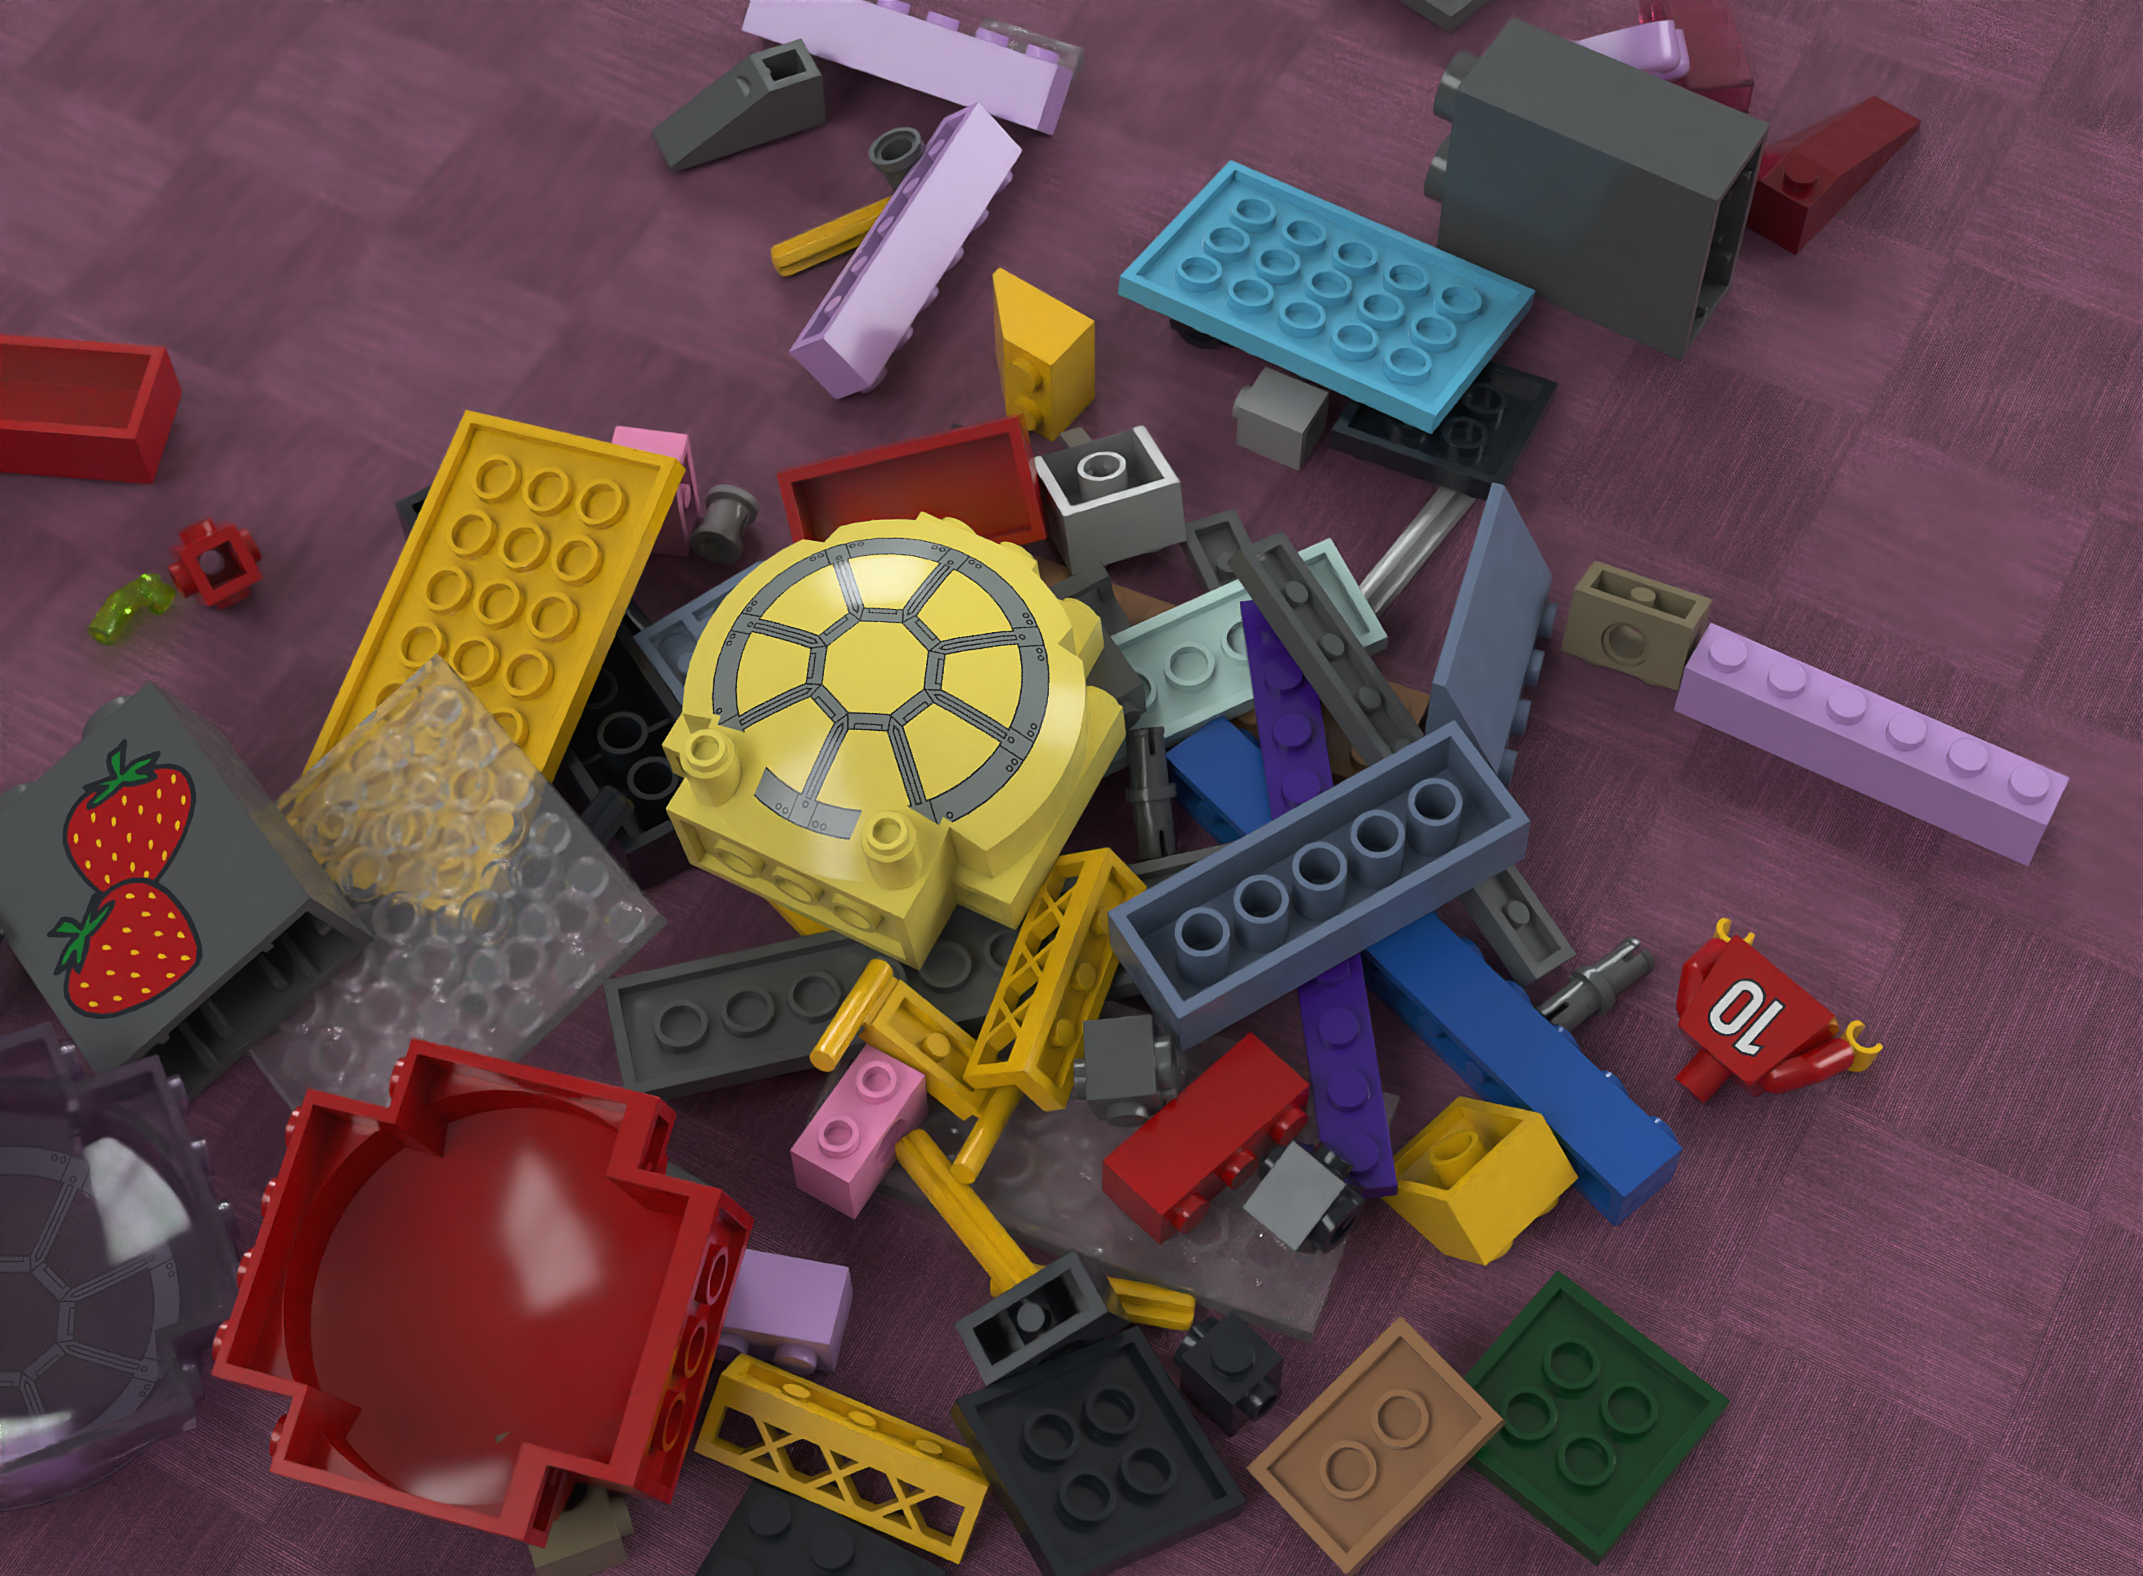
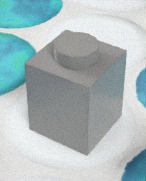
M1265 366L1253 386H1243L1235 400L1232 416L1238 419L1236 445L1300 471L1326 431L1329 392Z

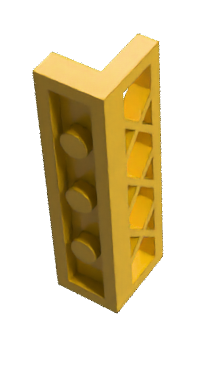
M1109 847L1058 856L1031 903L962 1077L974 1089L1016 1085L1043 1111L1065 1109L1075 1083L1074 1060L1075 1058H1084L1083 1021L1098 1020L1119 964V959L1110 945L1107 912L1141 894L1147 888ZM1079 876L1076 884L1059 898L1066 878ZM1059 927L1055 939L1037 954L1041 942ZM1038 981L1034 994L1016 1009L1020 996ZM1016 1038L1008 1061L995 1063L998 1053Z
M742 1352L721 1373L694 1451L956 1564H960L981 1509L993 1490L969 1448ZM728 1407L753 1417L764 1441L745 1449L719 1438L718 1434ZM775 1427L782 1429L786 1432L778 1435ZM802 1438L820 1446L830 1469L814 1476L801 1473L794 1469L784 1446ZM769 1452L773 1460L761 1455ZM841 1455L848 1457L852 1460L844 1463ZM867 1467L885 1473L895 1492L896 1498L878 1505L860 1498L850 1474ZM836 1481L839 1488H836L827 1483ZM907 1483L918 1487V1489L910 1491ZM937 1495L965 1507L954 1537L928 1527L916 1503ZM902 1509L906 1517L895 1513V1511Z

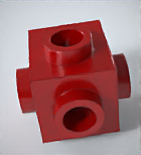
M211 517L202 519L179 531L177 534L182 542L168 549L175 563L167 566V570L181 596L184 599L194 596L197 603L207 607L216 604L218 610L234 605L252 594L248 586L264 579L256 565L257 562L262 560V556L255 541L246 528L238 530L235 523L222 521L215 525ZM213 550L220 557V566L214 573L206 574L203 572L199 561L205 552Z

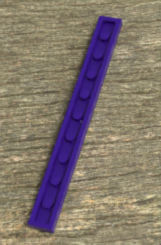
M1240 601V616L1272 821L1332 788L1333 780L1318 694L1254 601ZM1359 952L1297 987L1296 991L1319 1142L1320 1140L1326 1141L1354 1163L1355 1166L1349 1174L1365 1187L1361 1196L1364 1199L1397 1195V1180Z

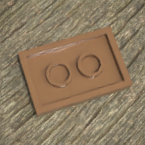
M1400 1316L1246 1469L1347 1576H1353L1506 1423Z

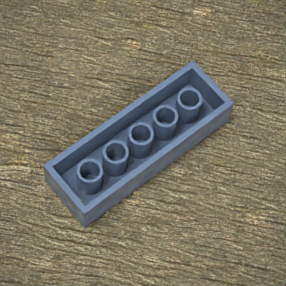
M1453 720L1108 911L1111 949L1167 1033L1173 1034L1176 1046L1180 1053L1525 859L1530 819L1456 721Z

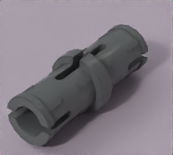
M1164 726L1126 730L1125 741L1131 787L1124 790L1126 802H1132L1138 849V852H1136L1137 859L1162 858V855L1168 857L1178 854L1171 798L1176 797L1177 792L1176 783H1169Z
M1628 936L1620 942L1619 946L1591 967L1581 965L1571 973L1569 984L1540 1006L1534 1008L1550 1024L1560 1025L1570 1033L1593 1014L1603 1016L1611 1010L1616 1003L1615 998L1655 969L1654 959L1647 948L1634 956L1632 952L1640 947L1642 942Z

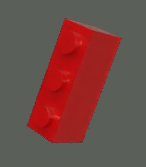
M1252 1032L1248 1033L1177 1095V1099H1172L1102 1160V1191L1160 1246L1177 1231L1181 1234L1190 1232L1208 1213L1211 1200L1227 1186L1231 1190L1242 1186L1256 1171L1260 1163L1259 1158L1274 1144L1277 1143L1279 1146L1287 1145L1298 1136L1308 1121L1307 1105L1310 1084Z

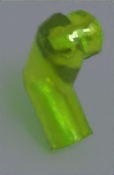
M156 573L141 575L109 595L87 627L88 634L102 645L113 646L142 605L147 607L154 615L163 614L176 596L175 588L161 581L162 575Z

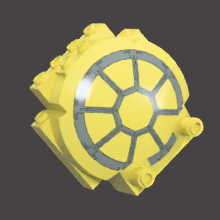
M921 511L916 520L872 519V521L840 526L825 542L802 539L781 550L761 563L742 579L724 598L709 619L697 642L689 664L684 686L682 713L662 743L673 773L684 778L666 807V811L689 863L917 970L921 969L957 904L1013 930H1017L1126 737L1123 706L1119 705L1117 700L1106 691L1094 686H1086V678L1104 649L1101 618L1089 606L1073 598L1057 599L1041 580L1037 560L1033 559L1025 549L1011 542H1001L999 545L978 536L967 524L951 517H945L941 520Z

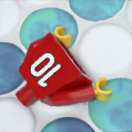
M1721 918L1716 925L1713 938L1706 941L1683 963L1675 1010L1680 1018L1677 1026L1683 1038L1697 1049L1698 1052L1674 1077V1080L1702 1105H1705L1729 1077L1754 1098L1765 1091L1779 1095L1821 1083L1846 1070L1852 1072L1864 1071L1872 1064L1883 1048L1881 1043H1877L1872 1048H1865L1856 1043L1855 1039L1865 1028V1025L1859 1020L1852 1021L1840 1038H1834L1840 1031L1836 1016L1752 947L1755 938L1754 933L1749 932L1748 936L1744 939L1737 934L1729 938L1728 933L1732 921L1728 918Z

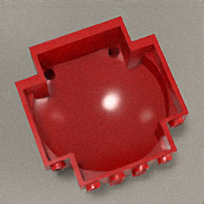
M416 1038L411 1039L406 1057H401L392 1070L389 1081V1095L391 1097L389 1108L307 1088L302 1106L297 1107L293 1111L286 1126L285 1144L287 1150L279 1174L270 1180L262 1197L261 1215L263 1221L255 1245L246 1251L240 1262L237 1272L239 1292L230 1319L225 1320L219 1327L212 1347V1358L215 1363L211 1376L238 1387L292 1401L288 1414L282 1415L273 1429L269 1446L270 1455L273 1459L268 1472L303 1484L414 1513L440 1523L477 1530L545 1549L552 1523L559 1519L576 1481L671 1505L755 1220L722 1189L666 1176L668 1163L666 1149L677 1113L658 1096ZM509 1432V1433L497 1444V1441H496L495 1436H498V1435H500V1434Z

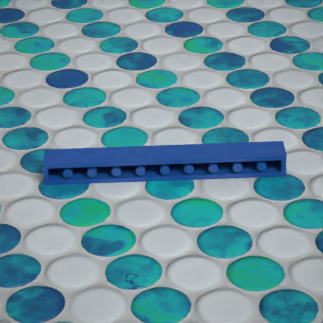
M1220 716L1208 722L1166 753L1169 783H1176L1177 796L1172 799L1219 845L1234 842L1271 822L1260 744L1248 730L1244 728L1238 730L1225 716ZM1436 909L1360 952L1365 986L1484 1101L1538 1112L1543 1115L1578 1176V1179L1572 1186L1614 1227L1619 1225L1673 1179L1683 1148L1678 1144L1671 1128L1660 1118L1648 1116L1628 1097L1624 1085L1613 1073L1607 1070H1599L1580 1052L1576 1040L1565 1028L1557 1024H1550L1532 1007L1527 993L1514 981H1505L1486 963L1477 945L1467 937H1458L1440 920Z

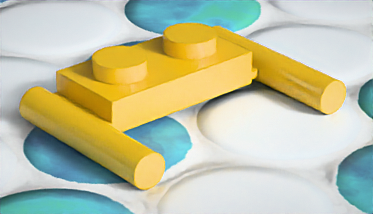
M872 959L812 1050L810 1061L821 1071H833L858 1030L863 1026L864 1028L858 1037L870 1046L924 1074L927 1092L963 1121L971 1115L978 1118L950 1167L951 1175L956 1180L964 1184H972L975 1182L1025 1093L1016 1085L974 1089L962 1077L975 1047L976 1040L901 979L897 980L893 976L892 967L887 962L881 959ZM998 1058L995 1060V1063L1002 1062Z

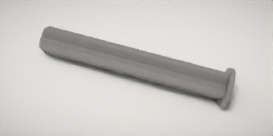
M1441 486L1362 581L1359 588L1377 619L1381 617L1476 500L1475 498Z

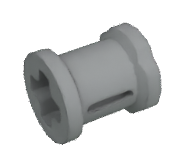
M727 484L716 485L710 488L707 494L705 504L708 511L702 525L693 531L690 538V546L697 555L713 564L733 565L743 555L744 544L741 540L747 525L755 521L759 512V504L754 496L737 486Z

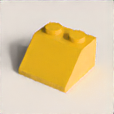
M999 267L992 274L995 347L1006 415L1009 416L1023 412L1027 431H1035L1053 442L1059 436V433L1063 432L1095 399V321Z
M1459 1096L1393 1156L1397 1180V1195L1381 1198L1444 1255L1486 1266L1489 1262L1507 1253L1513 1244V1240L1532 1221L1551 1211L1557 1205L1559 1196L1578 1179V1176L1541 1113Z

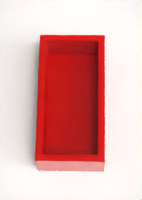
M0 334V472L153 484L183 393L166 347Z
M1023 412L787 467L776 473L793 544L802 539L825 542L840 526L872 521V519L916 520L921 511L941 520L945 517L958 519L967 524L976 535L999 545L1001 542H1011L1016 545L1027 544L1047 539L1051 533Z

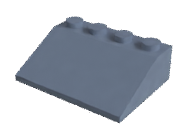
M1492 482L1432 682L1425 736L1455 720L1505 788H1509L1518 751L1507 748L1511 735L1523 738L1532 701L1521 698L1525 685L1537 688L1545 651L1535 648L1539 637L1551 638L1559 603L1548 601L1552 574L1505 485Z

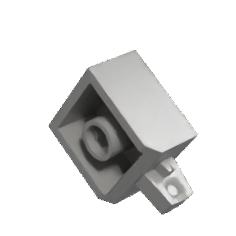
M1144 425L1093 441L1082 427L1059 433L1063 450L1034 457L1051 528L1049 536L1072 575L1099 561L1102 562L1103 566H1106L1107 564L1140 554L1157 552L1164 547L1187 540L1180 481Z

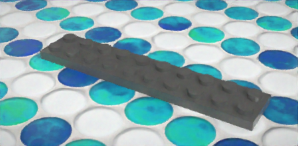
M1231 843L1127 866L1147 886L1146 890ZM1079 876L1065 880L1059 898L1076 884ZM957 904L920 970L831 930L603 980L623 1087L658 1096L663 1101L814 1068L815 1066L810 1061L812 1050L872 959H881L887 962L892 967L893 976L897 980L901 979L966 1033L981 1030L1026 914L1018 929L1013 930ZM1059 927L1041 942L1037 954L1055 939ZM1120 961L1105 1002L1141 994ZM1038 981L1020 996L1016 1009L1034 994ZM863 1026L860 1027L839 1062L857 1058L867 1043L858 1037L864 1028Z

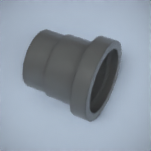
M900 127L878 137L870 146L868 156L874 169L883 173L887 183L890 184L895 193L913 164L922 156L925 144L916 129Z

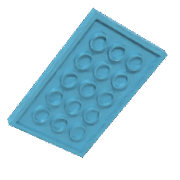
M1232 160L1219 171L1120 275L1118 295L1141 304L1147 309L1159 312L1199 332L1206 333L1242 349L1250 355L1260 357L1302 378L1316 382L1356 402L1363 403L1430 434L1434 432L1530 311L1536 291Z

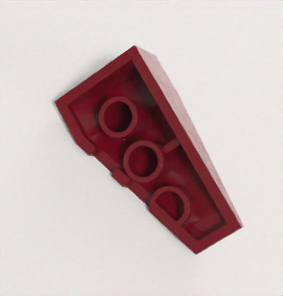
M1874 95L1764 148L1746 227L1792 254L1797 255L1919 129L1921 120Z

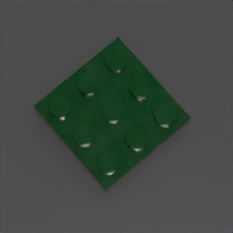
M1557 1270L1463 1377L1506 1423L1467 1464L1598 1567L1724 1415L1730 1400Z

